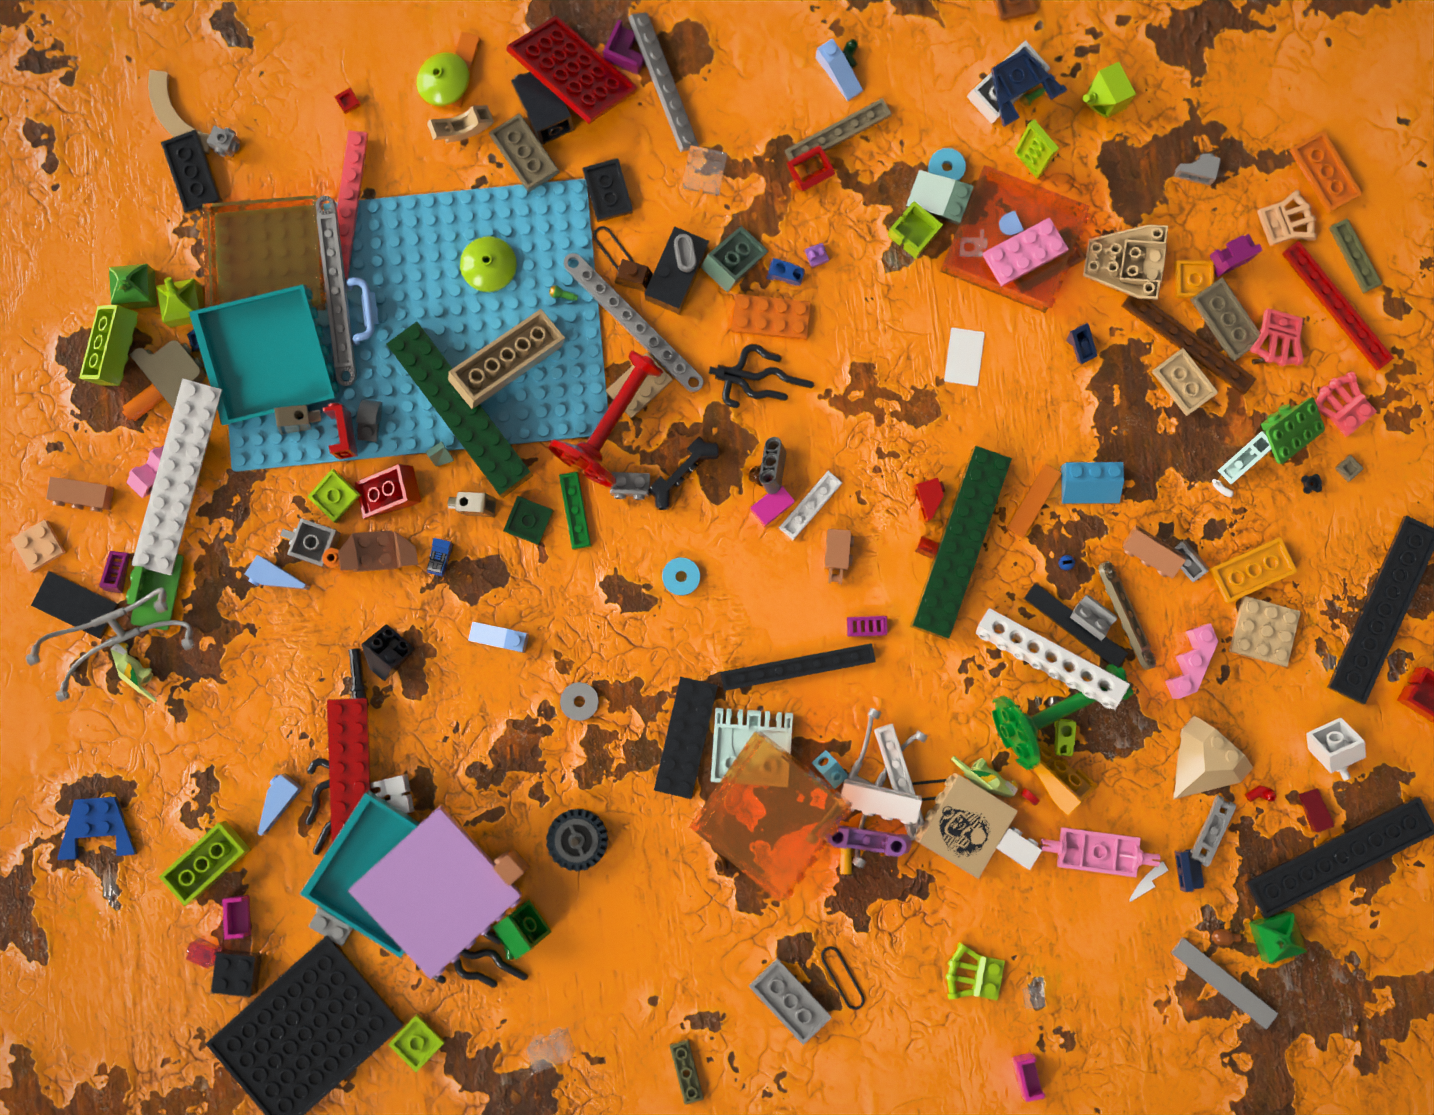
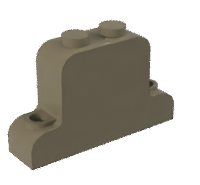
M173 340L154 354L151 350L137 348L129 354L173 409L175 408L182 378L201 383L206 377V372L203 369L205 365L198 357L194 358L191 355L193 351L186 343L182 345L178 341Z

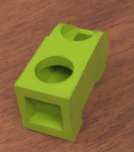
M1060 719L1054 722V752L1058 756H1072L1075 745L1076 722L1071 719Z

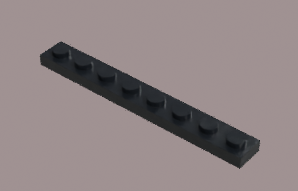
M870 643L720 673L723 689L727 691L875 663L876 660L873 645Z

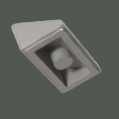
M1186 540L1181 541L1174 547V549L1185 555L1186 561L1180 569L1192 582H1195L1209 571V566Z

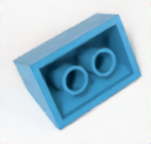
M1123 462L1064 463L1061 466L1062 504L1120 503L1124 484Z

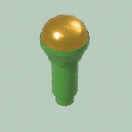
M1042 87L1030 94H1023L1019 100L1022 107H1029L1033 100L1045 93V89Z
M553 285L549 290L552 298L561 297L571 301H577L578 295L564 291L558 285Z

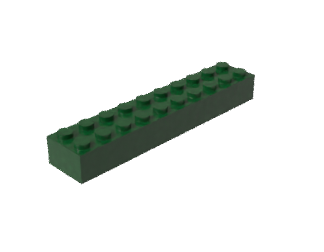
M417 321L386 343L502 498L533 476L479 404L471 409L448 381L449 371L453 368Z
M975 446L971 450L910 624L911 628L944 640L950 638L1012 458L979 446Z

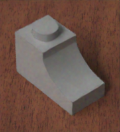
M1210 153L1202 154L1194 163H1181L1176 168L1174 177L1211 185L1216 180L1221 158L1215 157V155Z

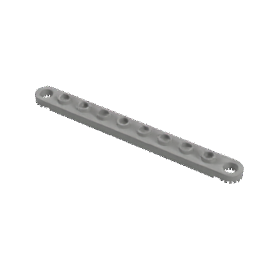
M323 195L318 198L315 206L334 366L338 383L344 386H351L355 383L357 374L337 206L334 199ZM329 201L330 209L323 211L322 203ZM345 371H349L351 374V378L347 382L342 379V374Z
M575 253L568 254L565 257L564 267L567 272L679 383L693 393L698 392L702 388L703 378L589 264ZM575 259L579 265L576 268H571L568 265V261ZM696 378L699 381V385L691 387L688 384V380Z

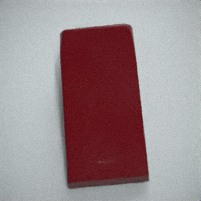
M1318 788L1298 794L1312 832H1320L1335 827Z

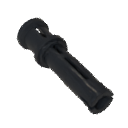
M349 649L352 679L350 692H352V698H366L367 686L364 685L361 649Z

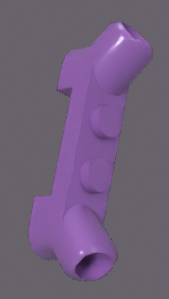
M826 822L820 831L821 839L824 842L838 848L846 849L847 847L874 851L890 856H901L908 853L911 848V838L907 834L842 826L831 822Z

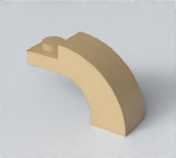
M488 105L472 106L465 113L453 118L430 119L427 125L433 140L445 139L446 143L467 139L484 131L494 123Z

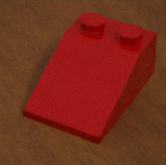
M397 464L355 482L356 490L361 494L358 499L363 519L405 509L422 502L414 468L411 465Z

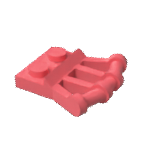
M1268 308L1264 311L1263 324L1260 329L1261 334L1250 348V351L1253 354L1257 353L1265 359V362H1275L1282 367L1288 364L1302 365L1303 354L1300 345V335L1303 318ZM1267 335L1270 336L1268 351L1261 347ZM1278 338L1282 339L1280 356L1275 355ZM1290 342L1294 353L1292 357H1288Z
M1353 371L1347 373L1346 376L1330 380L1329 385L1323 386L1320 389V393L1315 401L1319 413L1330 418L1345 436L1350 435L1377 412L1366 400V396L1360 393L1356 382L1357 378ZM1342 384H1349L1354 398L1347 393ZM1335 390L1347 404L1342 406L1332 395V391ZM1325 399L1337 411L1336 413L1323 406Z

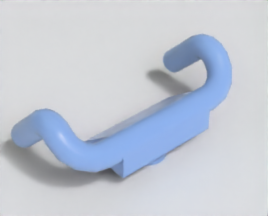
M353 277L346 281V289L352 291L354 285H359L362 288L361 303L364 326L367 328L365 332L357 333L353 336V344L359 346L361 340H366L372 336L375 325L379 324L378 307L376 306L375 293L370 292L367 282L361 278Z

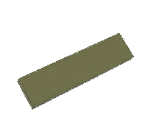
M1348 218L1330 226L1329 230L1363 294L1382 285Z

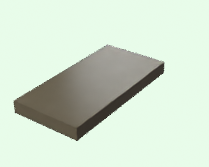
M520 113L489 132L491 139L528 193L560 173Z
M1223 277L1190 299L1232 362L1247 353L1260 336V331Z

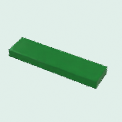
M578 471L561 474L559 478L572 550L591 547Z

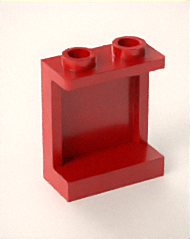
M340 403L328 404V407L323 408V412L330 418L336 419L340 444L329 445L330 454L339 460L358 456L351 412L342 404L340 405Z

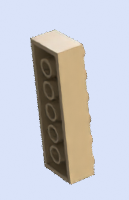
M540 309L450 370L448 381L473 409L563 346L565 337Z

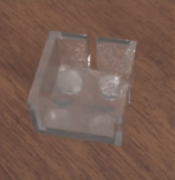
M690 145L682 181L683 189L696 192L703 189V193L719 196L727 164V153Z
M562 1027L551 1030V1034L548 1036L540 1034L532 1038L526 1052L534 1074L573 1058L576 1049L568 1028L562 1029Z

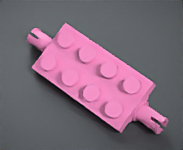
M1061 827L1059 841L1041 839V844L1049 845H1040L1042 851L1058 853L1057 867L1136 877L1137 869L1142 864L1156 867L1160 865V862L1152 860H1160L1159 854L1143 853L1140 850V838Z

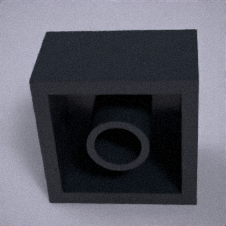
M225 949L217 952L215 955L211 993L242 997L255 995L258 990L262 953Z

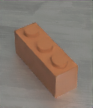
M50 476L46 499L53 501L52 505L65 507V504H72L71 508L83 510L84 507H90V511L102 513L103 509L110 510L114 488L102 484Z
M1137 525L1134 526L1123 542L1126 554L1131 557L1137 556L1141 559V563L1147 567L1153 566L1163 577L1169 576L1173 579L1186 561L1183 553Z
M508 850L494 861L497 865L492 869L509 887L530 866L516 850L512 852Z

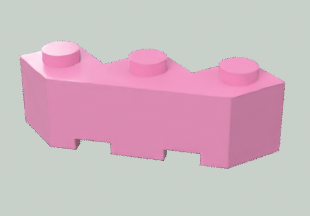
M164 445L159 448H153L149 452L147 463L140 467L136 466L129 472L127 484L141 498L150 495L152 492Z
M1211 623L1186 631L1193 650L1176 656L1183 674L1165 681L1172 699H1180L1198 691L1218 643Z

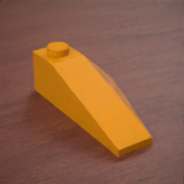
M1037 742L1041 761L1034 770L1052 800L1062 811L1069 815L1098 785L1080 769L1074 770L1068 766V761L1065 759L1059 760L1053 756L1051 750Z

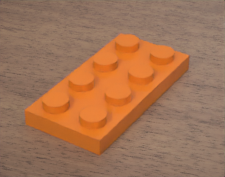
M1324 131L1289 150L1327 214L1362 195Z
M736 294L732 333L806 340L810 302Z

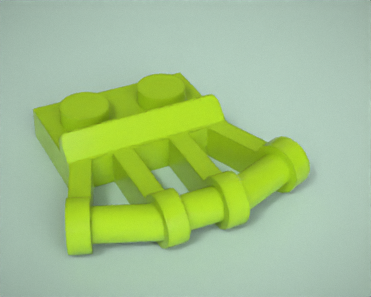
M959 942L956 952L948 961L950 966L945 977L949 988L948 999L974 995L998 1001L1005 961L978 955ZM964 952L977 959V965L959 960ZM957 967L975 970L974 978L956 975ZM955 981L973 984L972 989L957 991Z

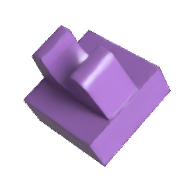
M823 243L805 249V254L811 268L829 262Z

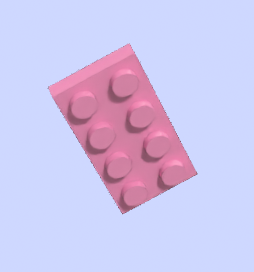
M1049 217L985 251L983 257L1002 287L1059 257L1069 249Z

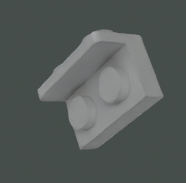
M612 472L617 483L611 487L610 494L615 499H626V496H631L634 500H645V497H649L650 474Z
M1086 595L1075 606L1070 616L1071 619L1100 641L1106 637L1110 626L1117 620L1116 615L1089 595Z
M317 907V912L308 927L323 936L327 935L333 942L343 946L353 928L321 907Z

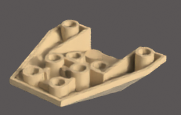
M1145 225L1089 239L1083 276L1139 299L1158 300L1167 251L1168 226Z

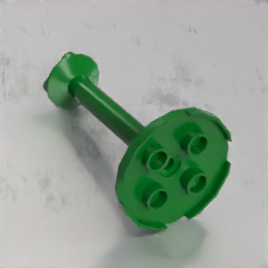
M1113 664L1106 666L1105 670L1108 673L1128 683L1126 672L1122 667L1117 668ZM1130 685L1122 698L1123 700H1127L1133 695ZM1100 687L1101 690L1107 691L1106 688ZM1079 692L1030 716L1027 713H1022L1020 708L1011 699L1003 695L993 699L992 703H995L996 709L992 711V717L996 730L1006 749L1011 747L1019 757L1015 761L1026 770L1038 767L1041 761L1040 749L1036 740L1038 730L1097 700L1088 698L1082 692Z

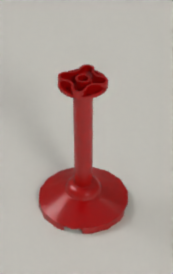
M631 351L628 355V358L634 365V369L587 443L580 442L573 445L558 440H551V444L548 447L557 458L569 467L575 464L584 470L583 476L608 488H611L617 481L603 464V456L600 450L648 375L661 377L663 370L654 363L653 359L648 356H642L635 351Z

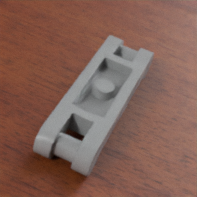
M1219 795L1214 798L1212 808L1195 845L1189 852V858L1199 860L1206 867L1210 865L1236 809L1235 803L1227 802ZM1221 807L1225 809L1224 814L1219 812ZM1202 848L1207 850L1205 855L1200 853Z

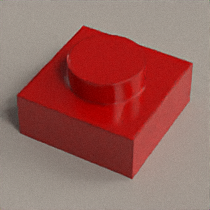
M351 88L334 96L344 114L361 106Z

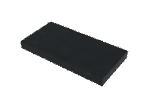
M193 130L162 141L161 145L184 212L189 214L222 202L198 131Z
M48 571L31 606L76 627L117 610L119 604ZM106 622L96 627L92 626L83 629L82 631L102 639L109 624Z

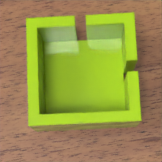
M913 201L902 217L900 216L890 228L887 236L899 246L904 244L903 249L917 259L938 235L943 224Z

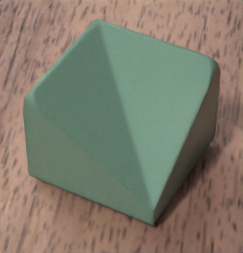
M442 441L426 451L435 466L454 461Z

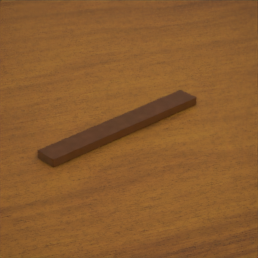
M1129 295L1121 307L1179 349L1184 348L1190 357L1242 395L1246 394L1255 382L1256 378L1147 299H1139Z

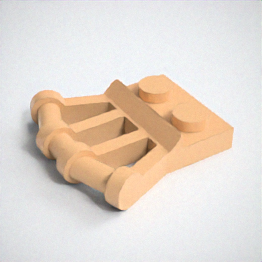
M1298 189L1283 202L1257 211L1270 246L1291 239H1305L1307 241L1317 239V234L1315 233L1316 217L1311 213V204L1303 199ZM1292 199L1299 205V207L1287 211L1284 208ZM1303 212L1304 219L1290 223L1288 216ZM1307 225V232L1293 231V228Z

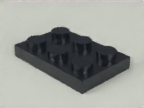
M618 158L582 167L597 222L633 213Z

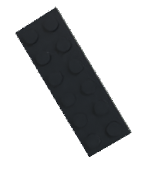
M680 676L654 791L688 799L692 798L718 685Z

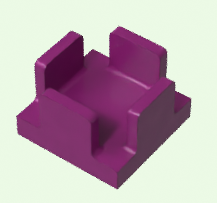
M1249 234L1242 235L1226 244L1227 248L1221 251L1217 249L1210 255L1216 267L1214 273L1218 278L1250 262L1263 251L1260 244L1255 245Z

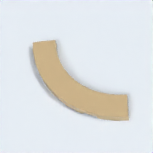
M149 69V98L154 113L161 125L172 137L196 130L186 124L172 106L169 94V73ZM198 131L204 151L210 155L211 147L207 144L210 134Z

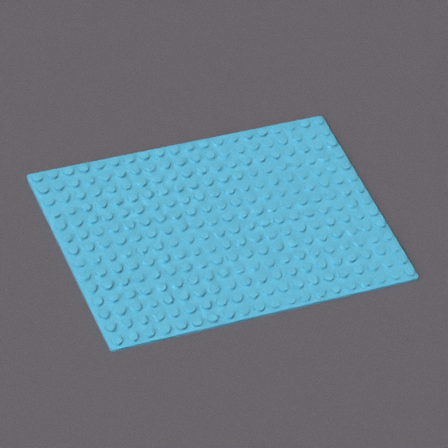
M585 179L545 182L529 193L523 185L359 200L348 279L357 277L365 280L369 285L370 292L375 293L379 324L375 325L374 333L370 338L361 340L359 346L353 344L357 379L351 386L339 384L336 377L316 206L304 205L221 213L214 216L220 304L302 284L307 285L313 293L312 305L318 311L319 318H316L318 326L321 325L323 329V345L326 344L329 351V356H327L328 363H331L334 369L332 377L339 387L337 398L307 405L308 411L320 410L322 420L311 423L310 430L281 435L277 428L275 413L228 424L231 468L235 472L422 454L441 441L448 451L465 449L386 345V343L416 321L452 368L458 366L540 309L565 337L563 346L480 404L510 445L590 437L608 410L598 302L564 267L565 257L568 254L575 253L595 270L588 191ZM330 203L322 204L323 211L331 207ZM491 236L502 239L509 244L516 256L517 269L514 278L506 287L496 292H481L472 288L465 281L461 273L460 259L464 249L472 241L481 237ZM485 258L483 262L488 263L490 259ZM575 259L568 261V265L571 268H576L579 265ZM354 285L352 291L347 290L352 340L355 334L363 333L367 329L364 326L361 303L363 292L359 285ZM553 285H558L562 290L578 295L577 301H571L561 297L552 298L549 290ZM345 371L342 374L343 381L347 382L350 380V372ZM362 400L382 402L377 442L357 440L358 423L356 420L358 408ZM340 403V405L342 404L351 412L358 456L339 460L330 454L329 445L340 444L336 419L330 418L323 412V408L328 407V404Z

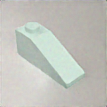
M1261 431L1218 470L1230 484L1234 483L1272 450L1266 432Z

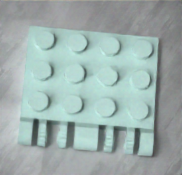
M716 708L711 782L788 787L793 713L785 712L784 728H781L782 712H777L776 727H769L770 711H765L764 726H760L761 711L747 710V724L742 725L743 709H739L737 714L738 725L730 724L732 717L731 709L727 708L726 724H722L723 708Z

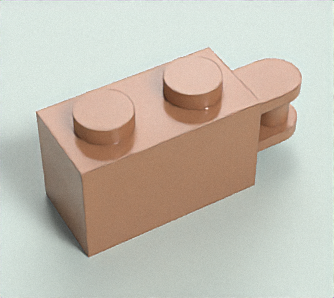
M827 530L824 569H829V584L831 582H838V584L842 585L843 570L847 571L848 566H852L853 555H849L850 547L854 545V536H851L850 530ZM832 570H839V575L832 574Z

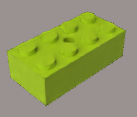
M119 305L97 306L79 379L97 385L120 386L124 378V367L128 361L129 347L133 342L132 335L137 325L138 312Z
M227 821L218 822L165 870L159 878L184 906L194 903L249 853L251 849Z

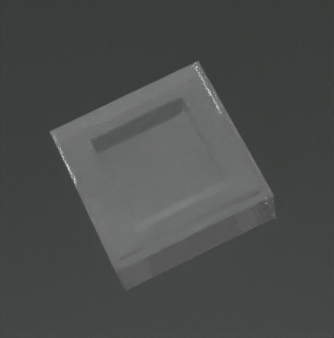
M1042 985L1022 988L1026 1009L1046 1007Z

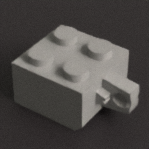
M300 518L297 528H294L293 532L282 529L280 536L290 539V548L287 555L327 569L329 567L322 560L323 553L329 548H336L341 535L340 532L302 518Z

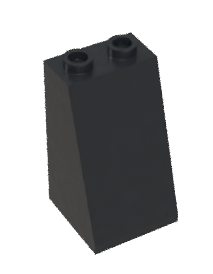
M531 72L518 74L511 80L515 93L541 145L574 131L572 118L565 103Z

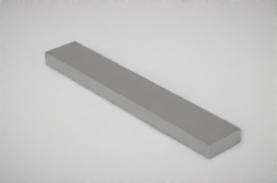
M1181 938L1170 952L1264 1029L1267 1030L1278 1015L1277 1012L1186 939Z

